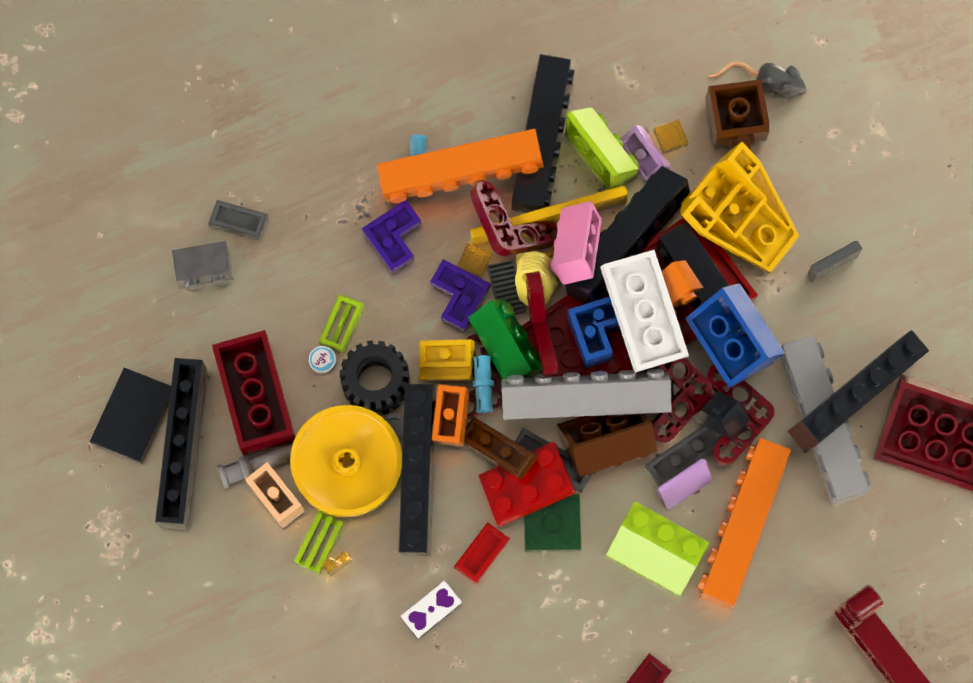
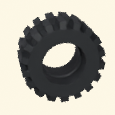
M373 340L367 341V346L364 347L361 343L356 345L357 350L354 352L350 350L347 353V360L343 359L341 363L340 382L346 399L350 401L351 405L369 409L377 414L378 411H383V414L389 413V408L391 407L395 410L399 407L400 400L404 402L405 384H410L409 368L403 354L400 351L397 352L395 346L391 344L385 346L384 341H378V344H373ZM382 366L388 369L392 376L390 382L380 390H368L362 387L359 383V378L368 367Z

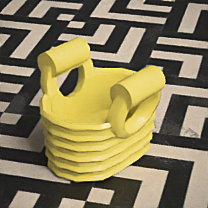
M539 252L518 254L516 256L517 272L515 285L519 300L528 306L525 273L539 271L546 305L557 286L561 283L559 277L555 276L552 272L551 258Z

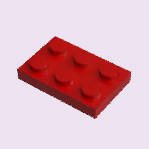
M554 441L531 451L538 459L522 480L499 466L478 475L496 524L499 527L576 493L558 446Z

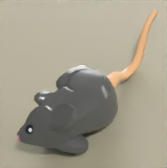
M734 61L727 64L718 73L709 75V77H718L733 66H741L748 74L755 77L756 80L761 79L765 94L773 95L775 92L779 93L781 98L786 99L788 95L795 96L807 92L806 85L800 77L799 71L791 65L785 70L779 65L765 63L759 70H754L744 62Z

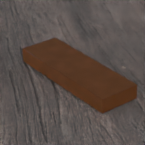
M474 416L466 425L464 445L520 480L523 479L538 459L534 453Z

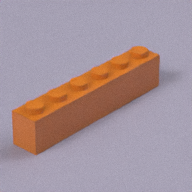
M535 129L377 164L382 194L387 202L391 201V203L404 202L407 200V197L416 195L417 197H427L432 195L434 191L439 190L446 192L454 191L461 185L470 184L476 186L478 182L488 179L504 180L510 178L515 173L531 174L537 172L538 168L544 167Z
M759 438L756 445L750 444L745 457L746 460H749L747 470L741 469L736 481V485L740 486L737 496L731 495L726 509L731 512L728 521L722 520L717 536L721 537L718 548L712 547L707 560L712 565L708 574L703 572L697 587L702 589L700 598L728 609H732L735 606L791 449Z

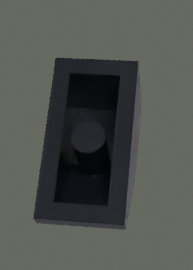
M721 391L713 393L692 417V420L731 441L749 422L740 402Z

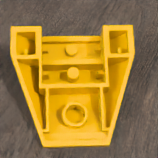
M743 142L737 144L716 162L681 203V216L698 234L767 273L773 271L799 237L763 165Z

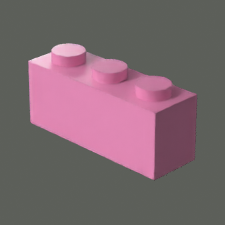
M591 201L561 209L560 220L557 222V238L554 240L555 250L550 264L552 272L559 277L563 285L591 279L594 276L602 219Z

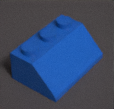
M740 283L723 287L685 318L729 388L763 370L785 353Z

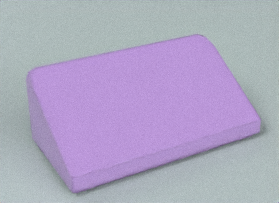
M635 125L620 138L623 143L622 148L627 154H632L639 164L638 173L645 183H647L650 175L656 173L661 166L667 169L672 168L642 126Z
M701 458L658 487L656 496L667 510H670L711 482L712 477L705 459Z

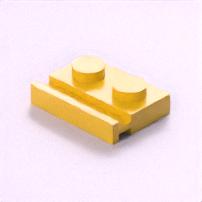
M471 339L420 340V376H418V380L473 381L472 368H474L475 341Z

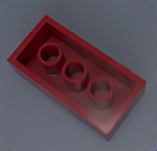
M266 330L213 344L212 348L238 446L243 456L294 442L296 435Z

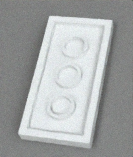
M648 251L600 266L634 372L643 371L689 356L655 251Z

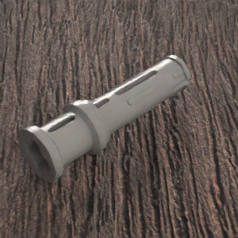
M293 442L250 458L239 457V461L225 466L217 465L225 489L229 488V485L246 479L267 462L271 467H275L290 461Z

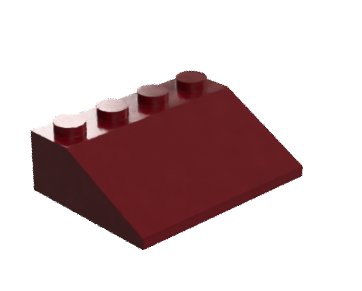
M901 374L894 390L873 457L973 491V398Z

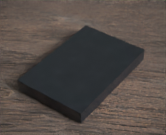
M124 367L90 439V443L142 464L169 405L171 385Z

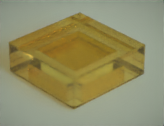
M679 119L654 128L655 136L663 154L688 146L689 142Z
M467 243L457 266L482 279L492 253Z

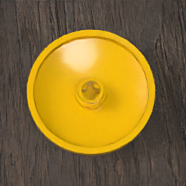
M354 405L334 406L312 416L299 430L291 449V472L295 485L301 495L316 509L338 517L359 516L381 506L395 490L402 471V449L393 428L377 413Z

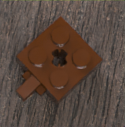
M761 79L708 86L705 100L714 147L728 145L735 147L740 142H743L751 150L750 145L767 140L770 126Z

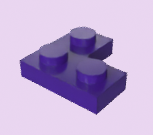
M405 200L364 226L362 232L390 272L394 273L414 260V255L401 237L422 223L411 205Z
M444 259L430 281L431 286L452 296L441 316V320L465 332L470 324L468 317L478 310L491 287V283Z

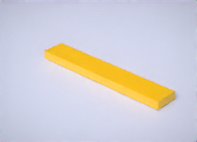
M622 185L510 217L509 219L512 226L542 221H551L556 224L560 220L562 208L591 201L598 212L626 204L628 193L626 187ZM483 226L470 230V239L473 247L489 243Z

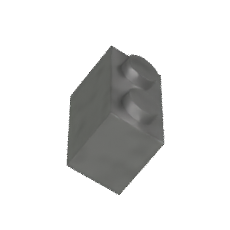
M226 241L172 250L176 281L180 289L196 290L201 285L212 284L219 286L226 284L228 280H234L230 252Z

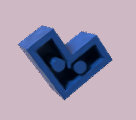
M610 297L569 309L567 321L584 369L611 361L613 352L606 334L621 329Z

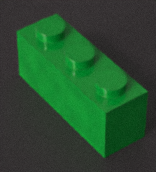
M505 299L490 300L468 317L502 379H507L511 375H522L524 378H532L542 371L538 351L532 347L527 338L528 334L525 328L518 323L514 316L513 307Z

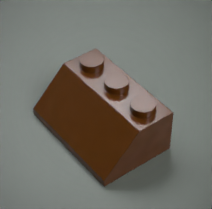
M645 413L582 416L581 418L578 417L557 424V429L571 466L579 477L593 475L599 470L622 465L623 462L636 458H645L649 454L658 451L652 422Z

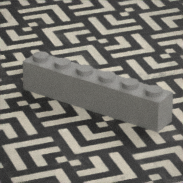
M814 335L782 344L781 346L785 353L780 358L802 419L834 393L831 385L833 383L832 373L829 368L824 366L822 360L824 358V351L820 342L816 343ZM848 420L813 448L833 506L864 497L870 491L869 487H871L869 475L866 471H862L859 463L861 461L860 450L857 445H853L850 438L852 429Z
M649 369L647 373L622 370L619 374L596 371L592 372L591 375L582 376L579 373L570 372L560 377L538 374L535 378L511 375L507 379H502L503 420L671 412V379L669 372H664L662 369Z

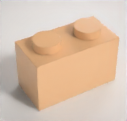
M268 462L245 479L248 486L282 529L305 512L302 505Z

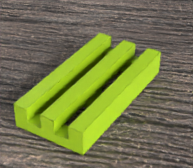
M339 294L319 339V345L327 346L332 350L345 354L364 309V303ZM343 302L347 303L332 341L327 340L340 308ZM355 306L356 309L341 344H337L352 307Z
M318 511L294 559V563L320 574L343 528L344 522ZM323 520L325 521V523L320 531V534L307 560L304 561L303 558L307 552V549L321 521ZM332 524L335 526V528L327 542V545L317 565L315 566L312 564L313 560Z

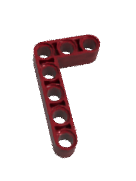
M866 585L834 610L838 620L887 683H930L875 613L884 606V603L871 586Z

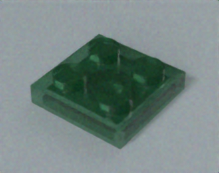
M573 494L524 516L525 552L581 551L580 494Z

